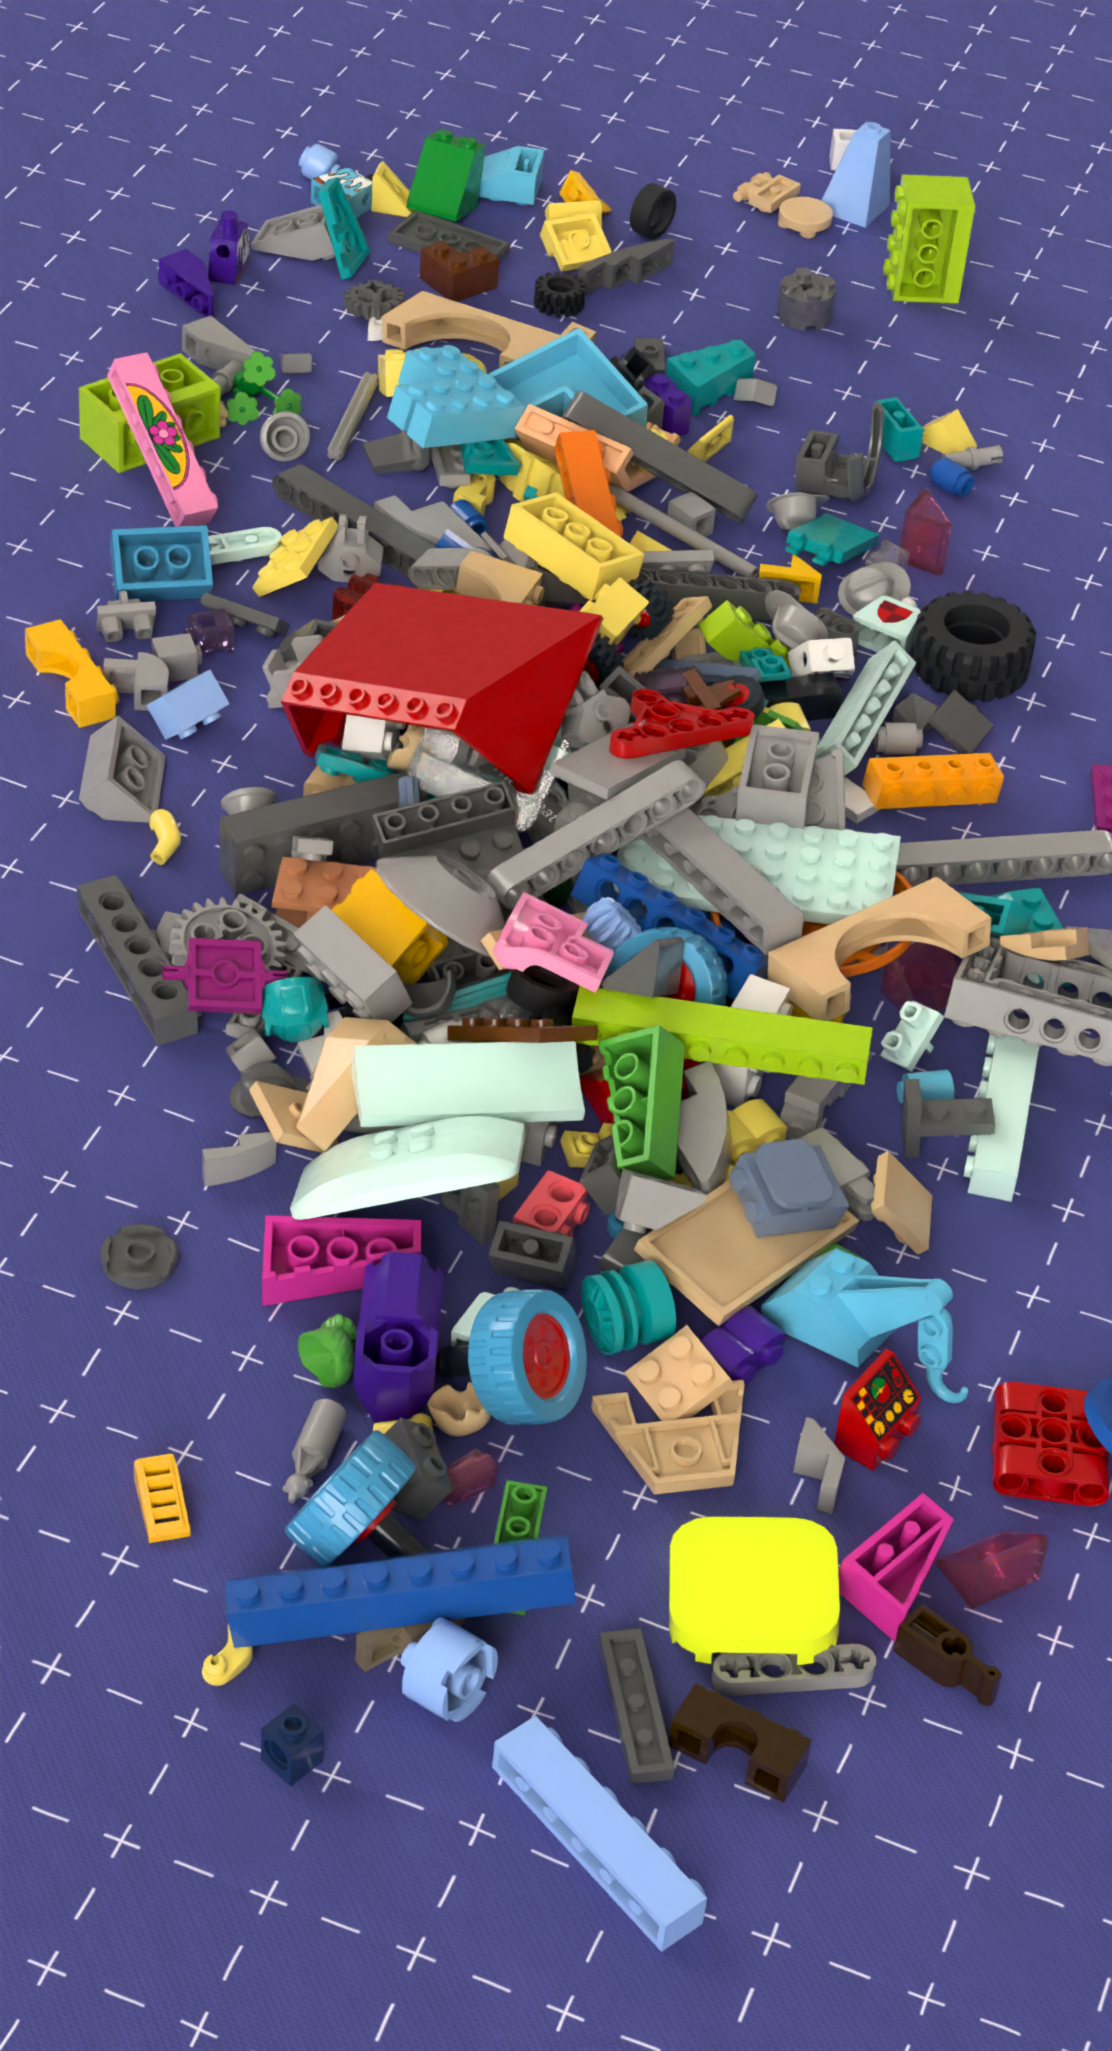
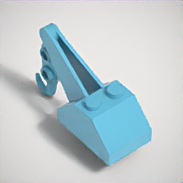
M836 1248L805 1262L761 1304V1314L785 1334L855 1367H859L898 1327L918 1320V1356L927 1369L926 1377L931 1390L940 1399L953 1404L961 1403L967 1398V1387H962L959 1393L950 1391L942 1380V1373L952 1360V1317L944 1307L953 1299V1291L941 1279L879 1276L869 1262Z

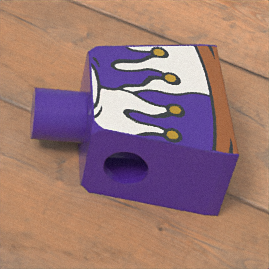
M224 211L221 213V219L210 238L208 278L209 281L236 285L250 257L249 229L246 222L238 221V214L236 212Z

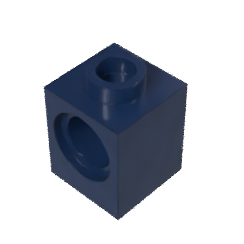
M296 1704L291 1705L261 1728V1760L290 1787L323 1762L324 1729Z

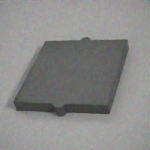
M955 689L928 720V723L945 737L946 742H951L963 754H971L994 725L977 710L976 705H971Z

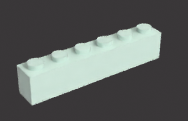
M895 640L868 659L818 744L816 759L830 755L831 751L842 747L844 776L855 769L860 763L916 664Z
M989 1034L986 1054L992 1055V1058L985 1057L981 1078L988 1079V1082L981 1080L978 1098H992L995 1134L971 1135L968 1151L975 1154L974 1156L967 1155L963 1177L970 1178L968 1193L1012 1202L1018 1177L1039 1047L1028 1045L1017 1037L1010 1035L999 1037Z

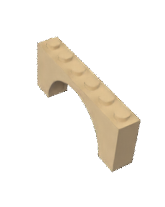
M421 291L382 316L383 343L406 350L414 345L439 339L478 341L502 351L499 355L500 368L562 337V335L425 291Z
M471 550L460 564L455 592L465 596L539 605L544 595V587L541 586L543 573Z
M936 876L768 952V980L790 988L789 999L813 1019L829 1021L850 1011L851 982L840 972L839 966L853 953L868 946L884 942L914 941L935 945L956 954L960 958H965L990 946L991 917Z

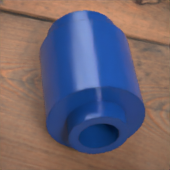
M948 457L937 460L930 469L931 482L954 497H966L974 487L975 477L971 475V471Z
M458 500L449 506L481 538V534L484 531H488L485 517L467 500Z

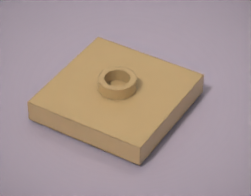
M255 1081L249 1089L250 1094L276 1143L323 1153L324 1151L296 1129L307 1093ZM337 1139L332 1143V1145L328 1149L339 1144Z

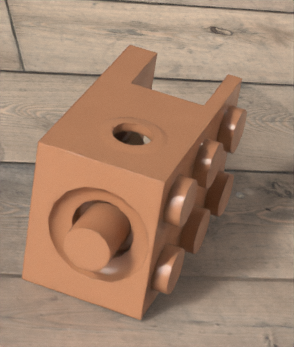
M282 857L272 899V908H277L275 915L300 928L323 906L326 905L332 910L337 904H341L351 893L353 884L359 878L364 877L370 869L377 873V868Z

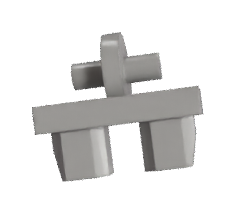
M125 590L119 591V600L107 601V605L97 606V632L103 633L107 643L120 641L123 638L122 630L134 629L135 638L139 640L152 638L156 615L155 601L140 602V599H128Z

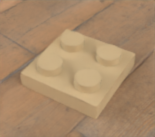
M687 1325L624 1372L630 1383L661 1421L692 1418L734 1386L730 1377Z

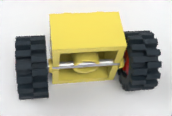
M619 577L611 586L605 583L594 596L596 602L594 603L589 600L579 611L602 615L604 618L583 669L593 680L597 689L618 666L624 667V662H620L623 658L622 654L615 653V650L629 630L631 631L629 636L635 638L638 634L639 640L644 641L647 638L649 641L657 637L673 619L674 609L670 608L673 605L672 599L666 600V597L669 595L666 590L661 592L659 590L661 585L658 583L652 586L651 579L646 578L643 582L642 577L626 583Z

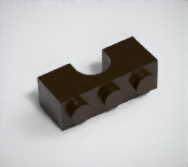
M695 1683L671 1720L668 1742L669 1747L705 1765L712 1754L720 1748L735 1747L743 1750L750 1757L745 1784L784 1803L807 1766L812 1740L793 1728H786L764 1717L754 1709H747L725 1698L719 1692L708 1690Z

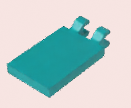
M826 513L815 520L790 530L786 543L790 545L785 548V551L796 556L804 550L814 553L817 556L813 558L812 562L821 566H826L831 561L841 564L877 546L880 534Z

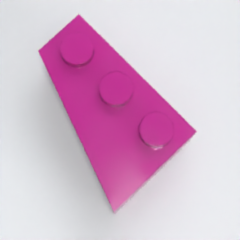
M922 1493L843 1559L838 1572L839 1594L895 1642L898 1627L908 1617L945 1543L954 1519Z

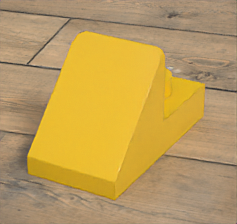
M792 554L791 567L760 564L758 578L790 581L801 589L798 601L818 604L822 575L798 556Z

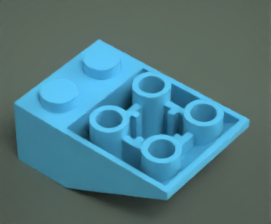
M516 146L485 156L479 197L488 198L491 201L515 202L518 205H534L543 179L545 150Z

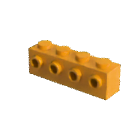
M991 753L869 758L862 785L875 809L997 803L1004 776Z

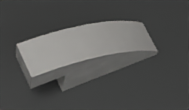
M396 495L374 502V509L434 546L448 529L473 548L483 547L491 553L493 551L443 501L413 511Z
M705 1062L683 1071L689 1098L681 1101L676 1157L693 1188H696L705 1195L724 1184L731 1157L732 1141L725 1094L712 1062Z

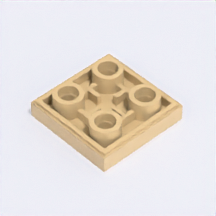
M887 1151L879 1155L877 1159L876 1174L873 1177L875 1184L874 1201L871 1202V1209L878 1221H884L894 1231L900 1243H906L918 1255L929 1250L933 1195Z

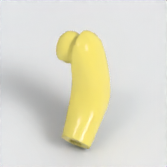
M158 809L150 816V829L155 831L158 843L150 857L155 863L164 865L178 849L181 843V834L173 815L165 809Z
M229 1624L226 1646L214 1657L212 1654L207 1656L203 1663V1679L213 1686H221L231 1681L247 1668L253 1658L252 1646L234 1648Z

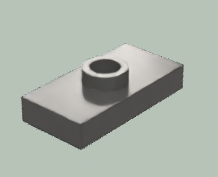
M635 337L634 346L655 366L646 378L656 374L665 375L663 339Z

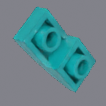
M755 648L753 650L740 651V665L757 668L759 676H761L760 682L791 679V672L783 657L774 656L771 648Z

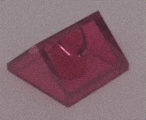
M922 490L905 512L897 562L935 575H942L951 523L928 490Z
M915 942L899 957L884 966L880 993L899 1010L902 1009L905 1002L915 1001L938 1011L948 1004L953 980L959 968L952 952L935 945Z
M1001 1531L938 1558L936 1561L939 1569L968 1606L973 1609L1039 1580L1048 1547V1540L1046 1535Z

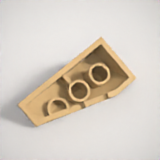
M344 1017L323 1041L320 1059L314 1069L313 1081L305 1097L296 1129L325 1152L358 1115L351 1075L354 1047L417 1043L388 1020Z

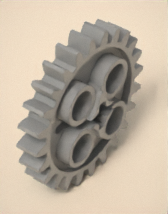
M224 897L220 898L219 905H214L208 898L204 908L195 902L193 903L192 911L184 909L181 918L175 919L169 937L170 946L168 953L173 954L172 965L184 966L187 960V942L189 938L261 941V958L265 965V970L281 971L286 955L284 954L286 943L280 941L282 931L273 930L274 920L263 921L264 911L256 914L252 913L253 904H248L243 909L240 908L239 899H235L231 906L227 905Z

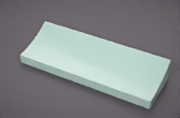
M576 1041L550 1043L487 1042L366 1045L354 1047L351 1075L361 1127L411 1126L463 1116H487L519 1122L580 1121L584 1118L585 1107L579 1079Z

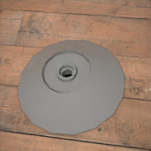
M443 855L386 857L376 861L378 876L407 908L457 943L484 956L491 957L480 940L489 932L503 929L506 924L495 891L479 875L460 862Z

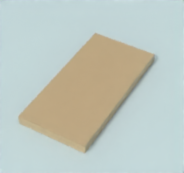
M730 1180L707 1194L704 1204L639 1239L634 1251L644 1260H653L660 1267L666 1279L717 1326H720L740 1310L795 1273L805 1262L814 1259L830 1245L839 1242L853 1232L859 1220L847 1210L837 1226L832 1229L757 1238L751 1223L745 1217V1210L740 1199L732 1189Z

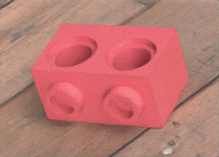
M548 1170L513 1216V1224H524L531 1228L548 1232H559L572 1237L573 1230L577 1224L583 1225L589 1215L591 1206L587 1203L588 1192L581 1183Z

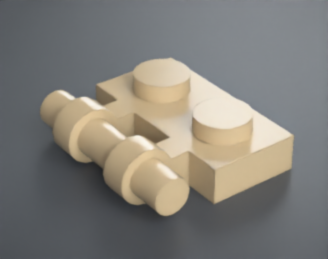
M768 172L758 173L751 178L750 182H744L739 185L737 191L733 193V198L737 202L749 199L748 204L757 207L762 212L772 213L780 207L783 201L800 194L801 184L782 175L771 178Z

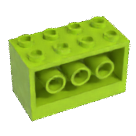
M902 174L901 183L896 185L895 202H898L897 209L892 210L891 227H894L893 234H889L887 239V250L890 251L889 259L884 260L883 273L887 275V290H891L893 301L959 304L975 211L968 177Z
M181 353L153 362L158 368L159 379L163 388L169 392L173 410L181 418L184 434L187 440L191 441L193 447L220 438L221 387ZM105 378L79 387L80 439L118 473L147 464L109 379Z

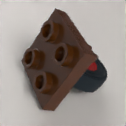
M695 668L682 673L686 687L682 688V692L688 705L713 710L734 707L745 708L755 714L754 720L764 709V693L760 683L752 677L732 675L720 679L711 686H707ZM730 739L722 741L725 748L731 746Z

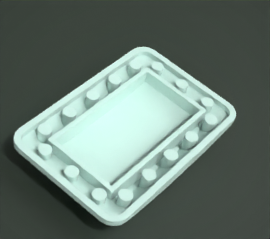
M463 1116L371 1133L342 1142L320 1154L303 1169L290 1207L292 1218L299 1220L310 1219L509 1179L519 1172L526 1134L524 1124L495 1117Z

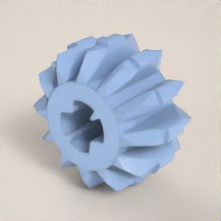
M602 897L598 902H594L583 915V921L588 923L586 930L589 936L595 942L613 951L622 946L623 942L628 938L642 932L641 927L636 923V919L630 915L629 910L623 908L613 898Z

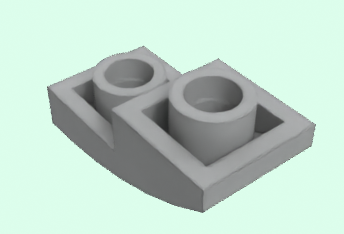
M271 1132L238 1135V1146L202 1149L204 1187L240 1180L276 1163V1141Z

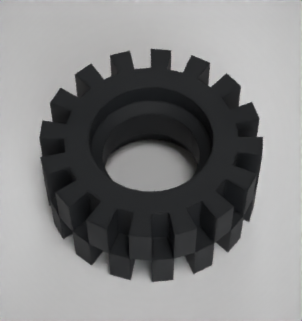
M555 271L554 275L550 272L546 273V276L540 275L535 284V307L539 308L541 313L546 311V315L551 316L555 314L557 318H560V315H564L565 318L570 317V313L573 316L578 315V312L581 313L584 308L586 284L583 283L581 278L577 279L578 276L575 274L569 276L568 272H564V275L560 274V271Z

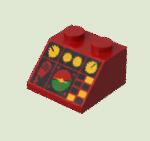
M886 1348L843 1394L834 1445L841 1453L872 1471L884 1459L887 1461L891 1460L898 1450L900 1441L905 1436L911 1437L921 1422V1416L918 1415L921 1397L891 1350Z

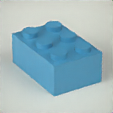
M207 525L112 529L110 553L115 600H119V591L125 590L128 599H140V602L201 599L203 594H211L213 579Z

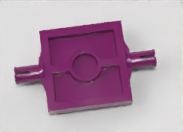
M189 938L185 965L163 964L162 980L184 981L187 990V1011L260 1014L262 1010V990L265 984L287 978V970H265V965L261 958V941Z

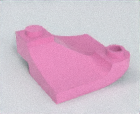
M525 892L522 893L493 949L499 964L508 969H517L523 972L529 966L538 965L596 993L614 955L613 950L582 936L588 923Z

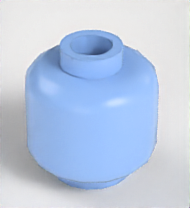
M314 144L312 147L307 146L299 161L302 175L309 179L340 170L341 168L337 164L338 155L320 144Z

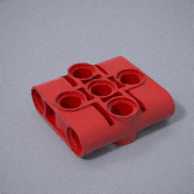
M1005 1382L996 1387L994 1390L993 1439L990 1448L991 1455L993 1456V1488L996 1492L1010 1497L1081 1506H1099L1107 1502L1110 1497L1109 1452L1095 1436L1085 1415L1084 1399L1089 1391L1021 1382Z

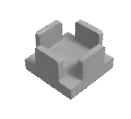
M321 635L295 637L291 644L298 660H290L286 664L279 649L271 651L263 665V671L270 685V691L266 697L270 709L283 707L281 700L293 672L323 640Z

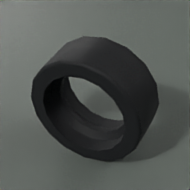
M655 183L647 184L636 196L630 212V226L632 230L651 239H657L667 231L675 215L677 203L674 192Z
M538 965L529 966L523 972L512 969L506 986L507 996L515 1004L535 1014L551 1005H555L569 1013L579 989L578 984Z

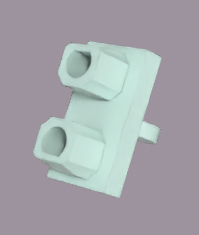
M907 1001L899 1012L901 1021L895 1031L887 1032L881 1042L884 1049L880 1056L912 1072L923 1052L931 1054L934 1049L930 1040L944 1019V1016L915 1001Z

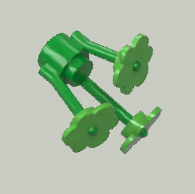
M260 351L253 352L250 355V359L244 360L243 369L234 376L235 388L232 389V393L235 395V399L232 398L227 401V407L229 408L227 410V419L232 422L238 421L240 425H245L248 420L252 421L258 418L257 399L254 397L249 398V396H253L258 392L274 401L276 407L273 415L286 411L299 415L302 411V405L299 403L301 401L299 393H294L291 389H285L281 393V397L263 387L266 381H270L275 377V370L271 367L273 364L272 358L264 357Z

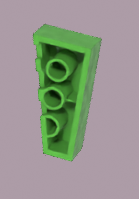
M660 1025L598 1041L600 1052L605 1056L606 1065L602 1067L604 1080L609 1083L610 1097L607 1098L608 1108L613 1113L615 1122L611 1128L617 1167L620 1170L624 1168L664 1180L674 1179L685 1044Z

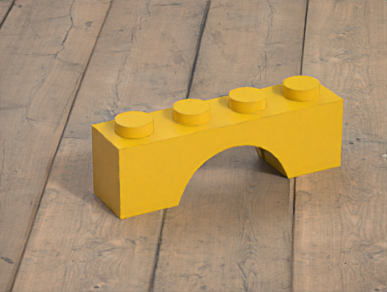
M61 619L25 629L26 656L39 673H56L71 679L65 683L66 710L79 728L116 717V704L119 702L117 689L105 679L101 667L93 663L88 650L82 648L78 643L73 630H69Z

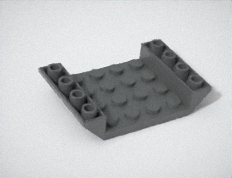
M500 781L373 814L372 821L380 859L386 857L443 855L460 862L486 881L489 873L495 867L524 850L513 824L516 808L505 782ZM543 895L537 897V899L545 902ZM498 900L506 924L513 910L506 908ZM446 936L449 944L437 959L430 963V967L424 973V977L427 983L435 982L446 978L447 970L453 969L457 990L512 972V969L499 970L491 957L475 952Z

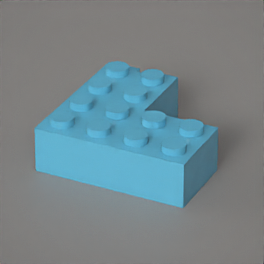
M580 328L487 374L495 378L501 387L515 395V398L525 406L523 413L527 406L531 404L559 417L565 413L576 392L581 391L646 428L648 404Z
M445 345L440 348L422 347L419 350H408L406 352L398 380L400 385H396L387 418L402 431H408L407 435L422 448L515 438L516 431L514 428L520 420L525 406L515 398L513 393L501 387L495 378L484 373L475 362L470 361L461 354L457 347Z

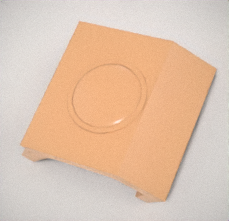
M531 404L527 406L514 428L525 449L556 463L554 448L559 433L588 430ZM650 422L646 423L647 429L656 428L659 433L664 431L655 424L653 426ZM664 431L668 441L678 446L681 441L679 435ZM596 433L598 442H602L604 456L602 461L604 468L609 470L611 483L629 492L657 477L648 471H641L637 465L631 466L629 461L634 454L631 448Z

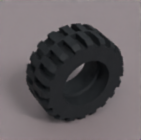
M963 591L961 594L951 592L947 593L945 597L940 595L927 603L917 616L911 648V658L916 662L914 670L926 685L931 684L932 689L938 693L944 692L949 696L955 689L970 702H974L975 699L988 702L996 697L999 700L1007 697L1009 693L1013 694L1026 682L1033 657L1036 632L1026 613H1021L1017 605L1007 603L1006 599L998 596L995 598L991 597L989 593L981 592V594H975L972 591Z

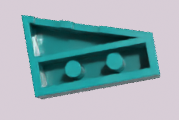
M741 339L732 340L717 346H708L701 350L685 352L667 358L666 376L675 383L676 389L682 390L690 397L692 401L691 415L695 417L700 414V409L704 406L709 405L712 407L716 405L718 398L723 395L731 396L735 394L739 378L753 379L756 353Z

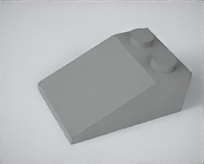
M322 205L266 220L250 244L252 250L311 261L320 258L329 260L335 257Z
M753 724L738 787L736 821L750 819L757 824L765 825L782 822L791 828L804 829L819 732Z

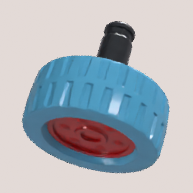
M678 927L653 928L628 938L623 942L622 946H619L613 952L614 955L603 977V980L653 941L682 937L685 941L679 991L677 994L659 997L725 1006L728 994L727 974L716 950L700 935H696L687 929H679Z
M544 1289L502 1292L491 1297L479 1310L472 1325L469 1345L442 1347L437 1353L436 1366L439 1373L444 1377L470 1376L480 1403L492 1417L500 1422L511 1425L552 1423L570 1413L582 1393L587 1368L586 1343L578 1316L562 1296Z
M378 1430L373 1431L286 1525L284 1529L285 1534L319 1566L331 1565L353 1542L359 1545L366 1537L388 1557L430 1552L423 1542L390 1513L396 1505V1501L393 1498L416 1470L415 1463L382 1432Z

